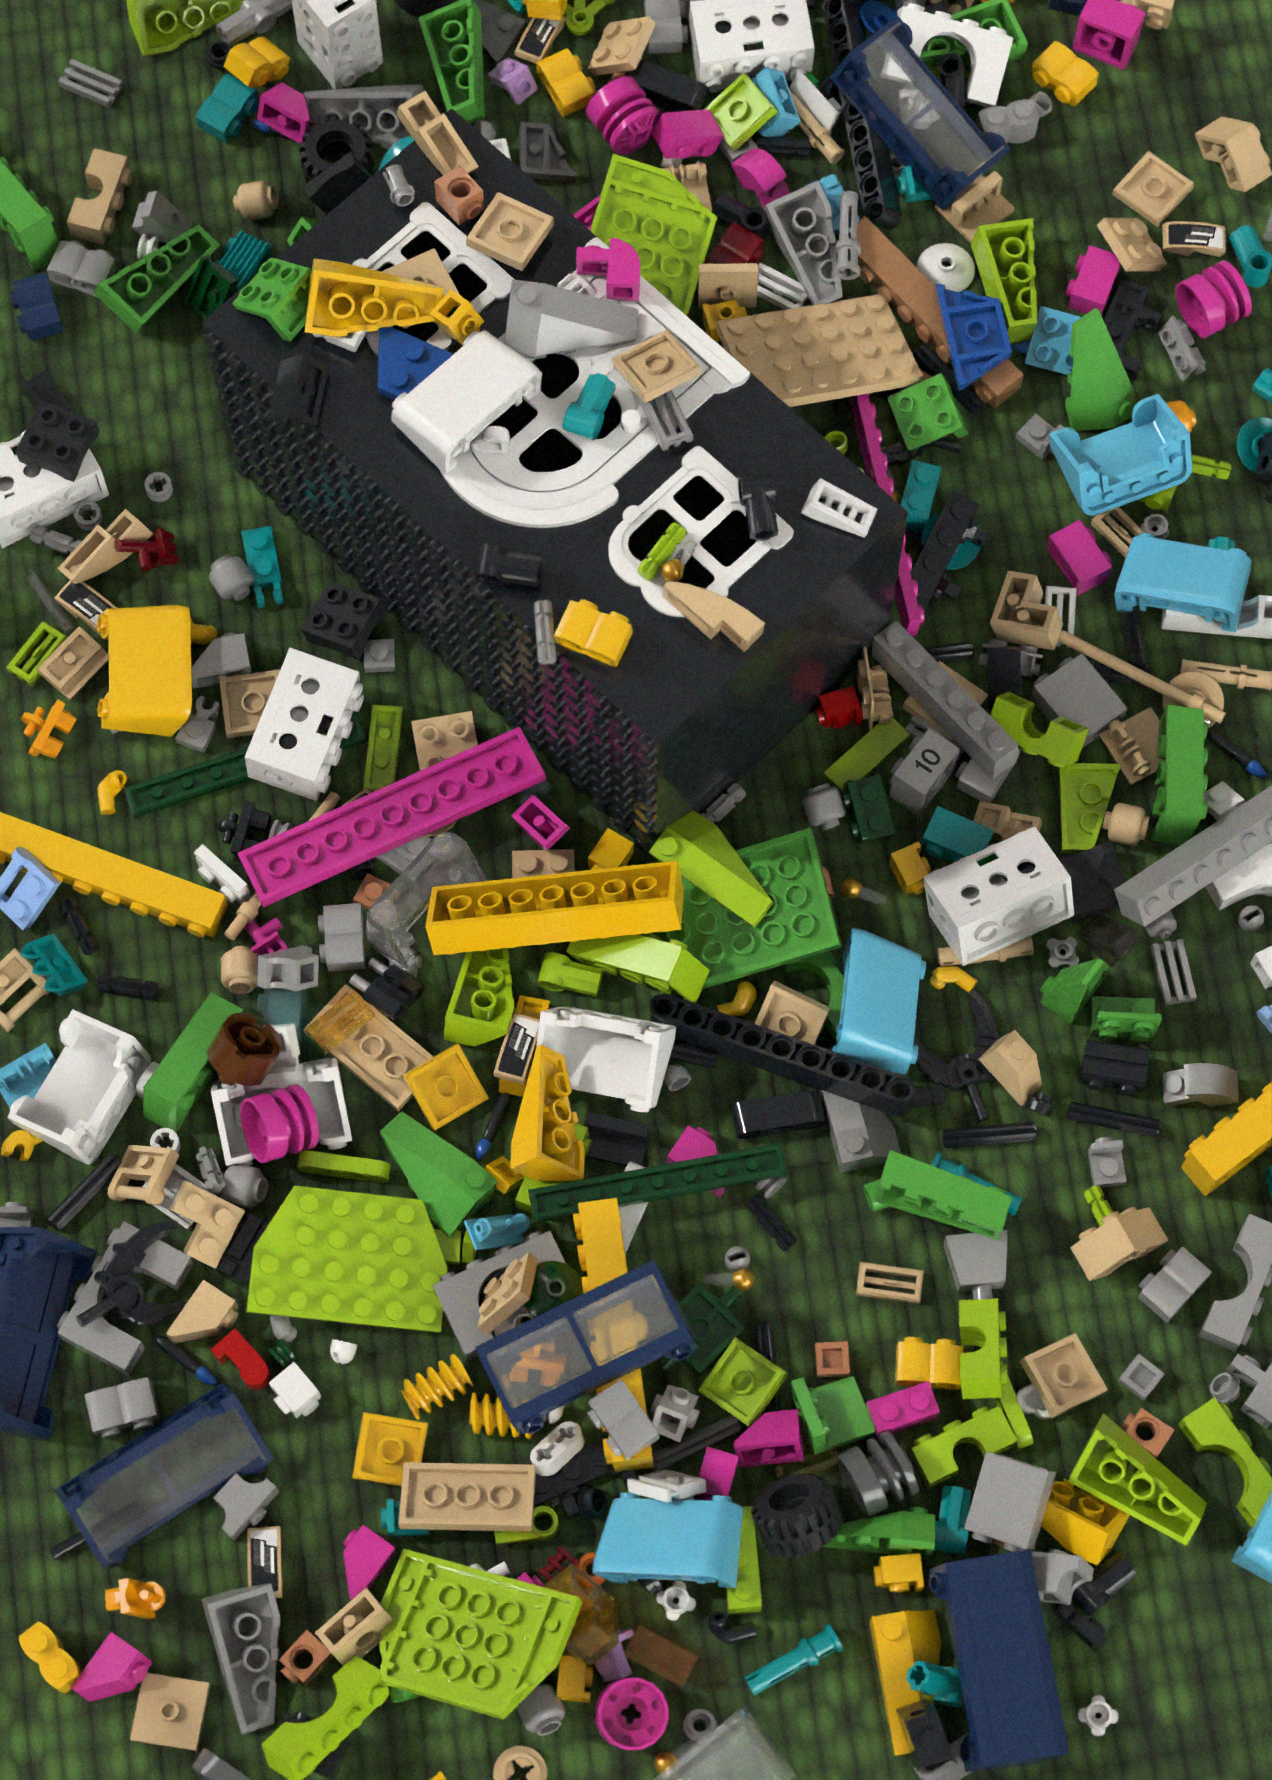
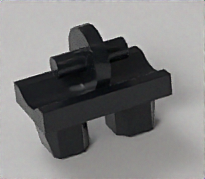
M245 800L238 824L239 815L230 813L229 820H221L217 826L218 831L224 833L223 843L231 844L234 836L230 852L234 854L233 861L239 863L241 861L238 852L263 842V840L250 838L252 830L267 833L272 819L270 813L256 809L255 802Z

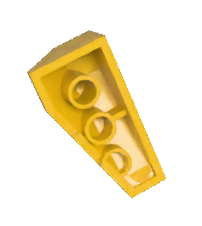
M314 258L308 294L305 332L340 337L352 332L365 330L371 332L377 331L378 328L395 325L402 327L433 322L435 320L429 313L442 300L444 289L443 287L347 263Z
M542 1044L536 1047L513 1133L510 1170L534 1181L583 1180L585 1150L583 1140H577L574 1124L578 1123V1117L576 1112H571L568 1095H570L572 1089L565 1057Z
M1064 1478L1063 1482H1053L1041 1526L1065 1549L1077 1556H1081L1086 1562L1097 1566L1111 1551L1130 1515L1087 1491L1075 1488L1074 1484Z
M935 1610L901 1611L872 1616L869 1621L895 1756L910 1754L895 1709L928 1698L934 1706L932 1696L911 1690L909 1682L906 1681L908 1669L914 1665L915 1661H925L939 1666L941 1639Z

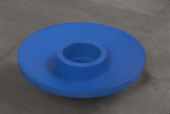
M866 1L860 8L861 19L871 35L897 16L895 10L878 1Z

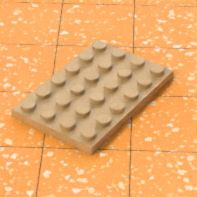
M880 294L717 321L716 330L724 349L789 407L908 387L922 382L923 375L887 300Z

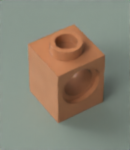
M460 165L434 181L436 201L458 225L468 219H474L484 210L483 189Z
M1140 1408L1136 1416L1129 1413L1120 1427L1155 1458L1158 1457L1174 1432L1173 1428ZM1139 1426L1149 1428L1152 1433V1439L1148 1441L1140 1439L1136 1433V1428Z
M306 1630L279 1659L285 1666L281 1672L294 1685L301 1681L307 1686L334 1656L318 1639ZM303 1652L312 1654L313 1662L310 1667L306 1669L296 1667L295 1661L299 1654Z

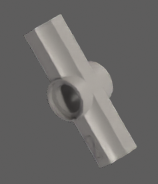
M245 0L239 11L216 25L217 31L221 39L230 46L237 44L254 32L265 33L274 26L279 16L293 8L292 0Z

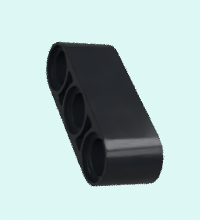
M640 60L636 69L631 70L629 74L646 93V98H649L655 106L670 112L703 110L711 94L710 89L705 84L646 60Z
M815 1090L747 1100L731 1106L737 1139H752L809 1130L824 1126L827 1123L821 1092Z

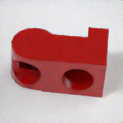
M236 1328L210 1349L221 1365L228 1359L240 1371V1376L249 1389L261 1390L270 1382L271 1375L267 1364Z

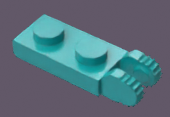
M271 526L241 531L248 568L254 576L252 589L255 590L258 608L265 607L266 603L262 588L272 586L274 588V600L277 602V605L284 604L280 587L282 580Z

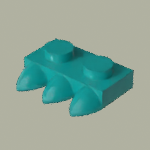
M54 933L31 941L23 947L21 957L35 962L32 973L45 976L47 979L44 986L46 991L57 993L59 997L84 989L88 980Z

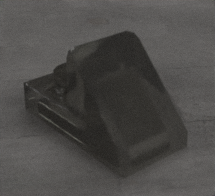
M1101 914L1096 915L1077 933L1078 937L1110 967L1114 966L1140 939L1136 929Z

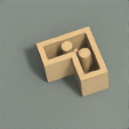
M1221 116L1195 133L1204 159L1220 163L1229 188L1246 192L1272 175L1269 166L1270 159L1263 150L1260 142V132L1254 123Z
M1014 571L1007 572L990 625L997 640L1055 650L1063 622L1056 606L1040 604L1044 592L1037 575Z
M183 1180L169 1207L170 1210L197 1223L183 1253L216 1269L245 1210Z
M1131 1207L1120 1214L1116 1211L1101 1220L1102 1226L1098 1229L1092 1227L1079 1235L1080 1241L1070 1248L1088 1280L1091 1281L1109 1275L1130 1260L1148 1255L1166 1243L1168 1238L1150 1207L1140 1210Z

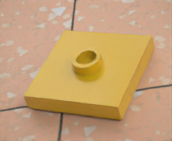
M457 1043L402 1075L433 1130L441 1128L489 1099L463 1050Z
M364 1412L362 1414L352 1479L402 1487L404 1462L422 1463L428 1423Z

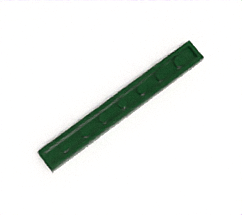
M354 712L351 716L350 721L353 722V726L348 739L343 738L341 740L339 748L342 750L367 742L357 712ZM248 747L124 787L133 818L253 780L248 777L245 763V754Z
M781 1143L530 1189L528 1194L534 1223L571 1217L573 1214L579 1213L578 1203L617 1198L618 1206L624 1207L787 1176V1170Z

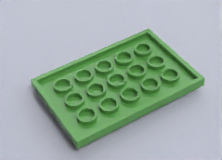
M807 828L736 850L750 872L774 902L756 928L682 878L684 899L681 930L652 933L659 936L664 942L669 943L670 939H674L688 946L687 951L710 970L702 989L841 948L842 943L813 831L811 828ZM673 990V996H682L677 991Z

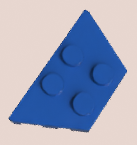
M936 284L935 293L958 390H963L1011 357L1012 349L1000 299L978 296L974 292L966 290L959 293L945 289L946 285Z
M390 326L380 328L377 386L379 393L394 400L404 392L410 393L454 354Z

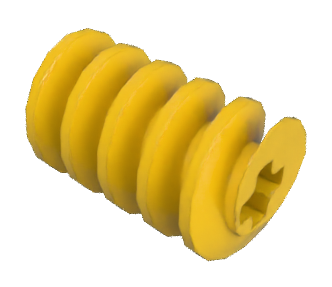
M455 1354L450 1355L451 1366H448L443 1360L438 1361L439 1372L430 1366L427 1367V1379L420 1373H416L415 1385L408 1379L404 1380V1391L401 1390L416 1420L420 1419L419 1408H423L430 1414L432 1413V1401L441 1408L443 1407V1395L454 1401L455 1389L465 1395V1384L468 1382L473 1387L464 1366Z
M472 1393L469 1424L472 1425L474 1434H479L483 1426H485L486 1433L489 1436H492L496 1427H498L500 1437H505L509 1428H511L513 1438L519 1437L520 1433L512 1426L498 1396L495 1403L492 1404L489 1394H485L482 1401L478 1402L476 1393ZM512 1396L517 1407L515 1396ZM524 1397L521 1404L528 1402V1397ZM525 1433L526 1439H531L534 1433Z

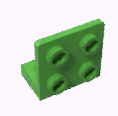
M270 258L261 265L259 272L250 283L241 289L233 305L238 310L266 318L283 340L291 342L306 322L312 271L308 267Z
M942 373L888 397L889 404L909 451L952 433L957 438L969 434L948 380Z
M1092 996L1090 1000V1036H1099L1101 1040L1110 1041L1116 1040L1118 1037H1130V1040L1135 1042L1148 1041L1149 1038H1154L1162 1021V1014L1155 1013V999Z
M853 1376L817 1388H807L803 1377L791 1381L792 1399L796 1409H798L814 1455L875 1434L874 1425Z

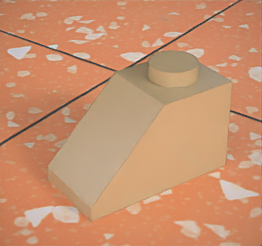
M1016 1030L999 1038L979 1058L980 1062L1020 1106L1030 1099L1029 1095H1033L1042 1086L1037 1055Z
M203 1280L166 1334L175 1344L221 1334L225 1327L229 1329L234 1324L239 1315V1312H237L239 1307L233 1298Z

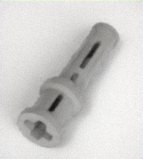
M846 191L840 195V239L835 245V253L838 255L837 265L834 268V275L845 280L859 277L861 271L858 266V255L861 253V245L857 241L859 195L852 191Z

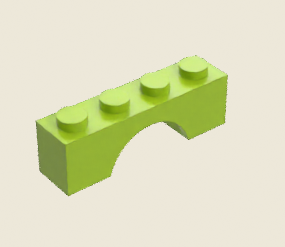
M1214 1397L1184 1417L1178 1426L1197 1452L1206 1450L1218 1451L1232 1458L1239 1466L1243 1475L1244 1490L1236 1508L1252 1529L1272 1490V1477L1270 1476L1272 1470L1262 1457L1257 1458L1250 1448L1252 1442L1248 1435L1242 1429L1238 1431L1232 1423L1231 1419H1233V1416L1228 1407L1223 1402L1218 1403Z
M357 1655L351 1658L332 1677L337 1697L332 1707L324 1715L305 1723L284 1722L261 1744L268 1766L289 1780H302L305 1776L312 1773L316 1766L330 1752L334 1751L354 1729L358 1728L370 1713L382 1705L390 1695L388 1685L381 1681V1670Z

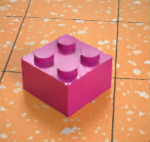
M1087 0L1078 19L1072 49L1125 70L1138 45L1145 12L1139 10L1134 5H1127L1117 0Z

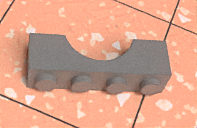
M1251 1214L1245 1219L1233 1251L1241 1258L1246 1267L1247 1285L1245 1291L1230 1300H1215L1209 1308L1198 1336L1233 1352L1236 1351L1240 1344H1247L1253 1327L1248 1326L1251 1315H1258L1264 1298L1259 1296L1263 1285L1269 1287L1272 1281V1223Z

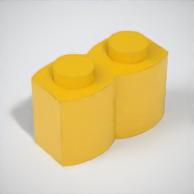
M259 37L249 44L240 43L231 48L224 67L245 85L254 88L264 85L267 81L282 79L288 72V64L291 58L266 37Z
M1054 41L1033 62L1031 71L1034 81L1039 86L1053 90L1060 102L1074 107L1097 85L1099 75L1093 66L1085 60L1076 57L1069 48L1057 41Z
M567 48L537 62V74L563 117L587 107L590 100L594 97V93H596L592 79L590 77L586 78L581 72L583 67L579 57L576 54L572 55Z
M581 599L580 602L570 600L554 634L556 643L578 653L588 655L607 665L617 667L633 633L632 626L628 623L629 619L617 612H610L609 615L597 611V605Z
M905 1337L904 1342H898L896 1346L895 1385L912 1387L929 1381L931 1388L960 1390V1353H963L964 1347L956 1345V1341L950 1339H939L937 1344L924 1343V1339L920 1337Z
M36 1622L19 1636L20 1645L25 1654L39 1665L44 1679L56 1690L66 1694L71 1690L72 1685L82 1673V1669L78 1662L64 1651L58 1636L43 1623Z

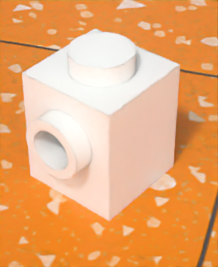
M295 1362L269 1382L271 1389L277 1395L274 1402L285 1415L291 1412L296 1418L301 1414L307 1416L318 1407V1400L322 1398L318 1389Z

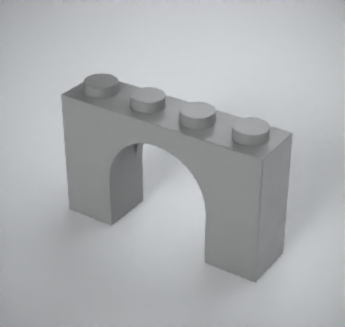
M124 1221L120 1229L116 1227L110 1234L107 1241L109 1247L103 1256L99 1255L91 1267L93 1274L87 1284L82 1283L74 1296L76 1302L71 1311H66L61 1316L57 1325L59 1329L57 1334L68 1344L129 1376L145 1349L143 1343L109 1324L103 1315L84 1327H81L76 1319V1316L103 1300L105 1290L101 1284L96 1283L94 1277L98 1271H102L106 1262L111 1260L114 1254L112 1250L113 1245L126 1242L140 1230ZM157 1240L144 1251L147 1255L139 1267H134L132 1274L147 1275L178 1292L193 1268L194 1262L189 1255Z
M542 1231L534 1232L524 1239V1243L513 1247L512 1244L504 1246L495 1252L496 1256L486 1261L483 1258L474 1260L466 1266V1270L456 1275L454 1272L444 1274L439 1277L440 1282L433 1285L443 1312L466 1361L479 1356L475 1348L476 1346L493 1338L491 1333L486 1335L477 1328L480 1318L481 1294L492 1278H497L504 1274L506 1268L513 1260L517 1259L519 1261L528 1252L538 1259L537 1264L546 1261H558L566 1264L551 1231L544 1234ZM552 1284L549 1286L552 1293L557 1294L560 1292L558 1285Z

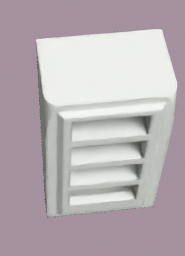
M820 478L811 489L801 513L817 521L865 537L878 509ZM819 499L825 500L824 503H820ZM832 503L837 504L836 510L831 508ZM845 508L850 509L847 517L843 515ZM858 512L863 514L860 523L854 521Z

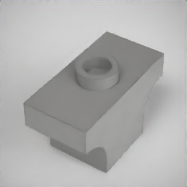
M158 191L148 192L145 202L139 203L132 228L141 236L146 234L149 239L155 236L159 238V242L168 243L190 230L193 222Z
M304 945L258 956L257 986L265 989L284 988L292 991L318 986L319 955L312 954V948Z
M236 1473L214 1497L216 1503L226 1513L225 1523L222 1526L224 1533L235 1542L250 1524L253 1526L257 1525L267 1513L264 1508L279 1493L277 1487L267 1478L260 1483H248Z
M1050 1549L1049 1553L1031 1551L1040 1602L1070 1605L1073 1592L1077 1586L1092 1580L1094 1568L1081 1556L1069 1555L1057 1549Z

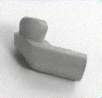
M270 1316L274 1336L278 1340L282 1339L285 1343L293 1341L297 1335V1329L291 1326L289 1317Z

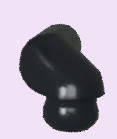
M714 1612L709 1617L708 1628L710 1632L725 1644H734L757 1638L753 1622L735 1625L725 1618V1614L722 1612Z

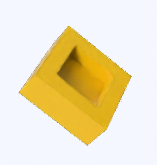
M501 1156L487 1164L484 1169L498 1181L496 1189L506 1194L520 1186L525 1176L510 1170L511 1162L504 1156Z

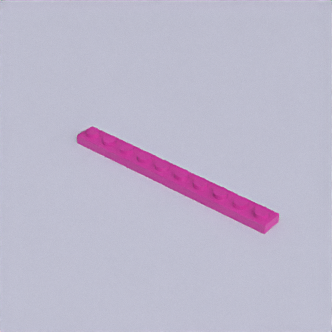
M870 393L848 397L866 475L892 497L894 492L893 480L891 477L888 478L886 473L888 461L886 453L881 452V430L876 428L874 422L876 418L875 405L869 401L868 396ZM904 534L894 594L902 627L911 636H916L920 624L924 622V610L922 605L917 603L918 585L917 581L911 578L912 561L910 554L905 552L906 536Z

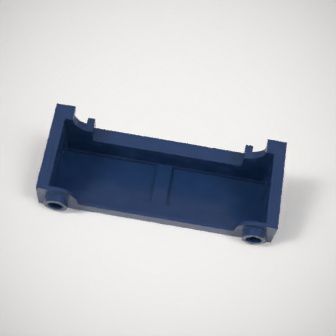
M0 1227V1431L29 1439L50 1438L54 1425V1414L50 1408L44 1406L61 1339L57 1334L59 1331L57 1325L64 1312L68 1311L74 1283L84 1280L91 1274V1267L97 1252L92 1248L42 1227Z
M1031 1550L947 1562L929 1569V1586L931 1591L939 1600L946 1599L970 1735L964 1738L960 1746V1757L964 1763L965 1772L1031 1765L1069 1754Z

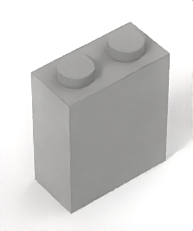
M1083 654L1074 659L1068 657L1059 664L1057 671L1051 675H1048V673L1043 674L1033 684L1031 699L1049 721L1064 716L1089 728L1083 747L1098 738L1100 733L1110 729L1108 725L1114 720L1119 719L1120 722L1124 720L1127 707Z
M986 1452L964 1529L974 1532L972 1538L991 1544L993 1539L1005 1542L1003 1548L1013 1552L1035 1549L1056 1472L994 1452Z

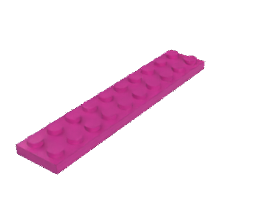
M517 727L238 852V856L262 906L266 907L546 780V776L521 728Z

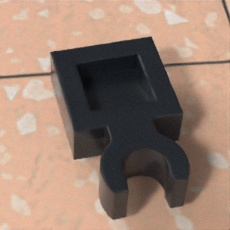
M1061 1604L1054 1612L1095 1653L1108 1640L1104 1635L1106 1630L1098 1621L1092 1617L1088 1620L1084 1615L1081 1616L1071 1604Z

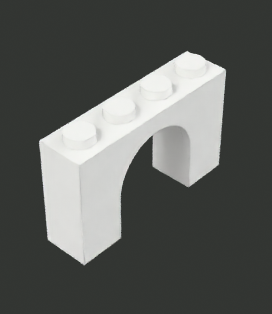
M908 3L907 7L902 6L898 9L897 16L912 30L913 41L910 47L918 57H920L925 43L932 37L945 35L959 40L966 47L971 60L970 74L965 89V102L986 108L996 105L1014 37L1007 36V31L1000 28L990 27V30L979 28V23L973 20L963 19L962 22L951 20L952 15L945 12L935 11V15L924 12V7L917 4ZM887 50L881 78L905 85L911 84L913 82L911 76L890 51Z
M1272 843L1205 886L1219 911L1248 896L1267 895L1272 897ZM1272 946L1255 953L1250 963L1265 990L1272 987Z

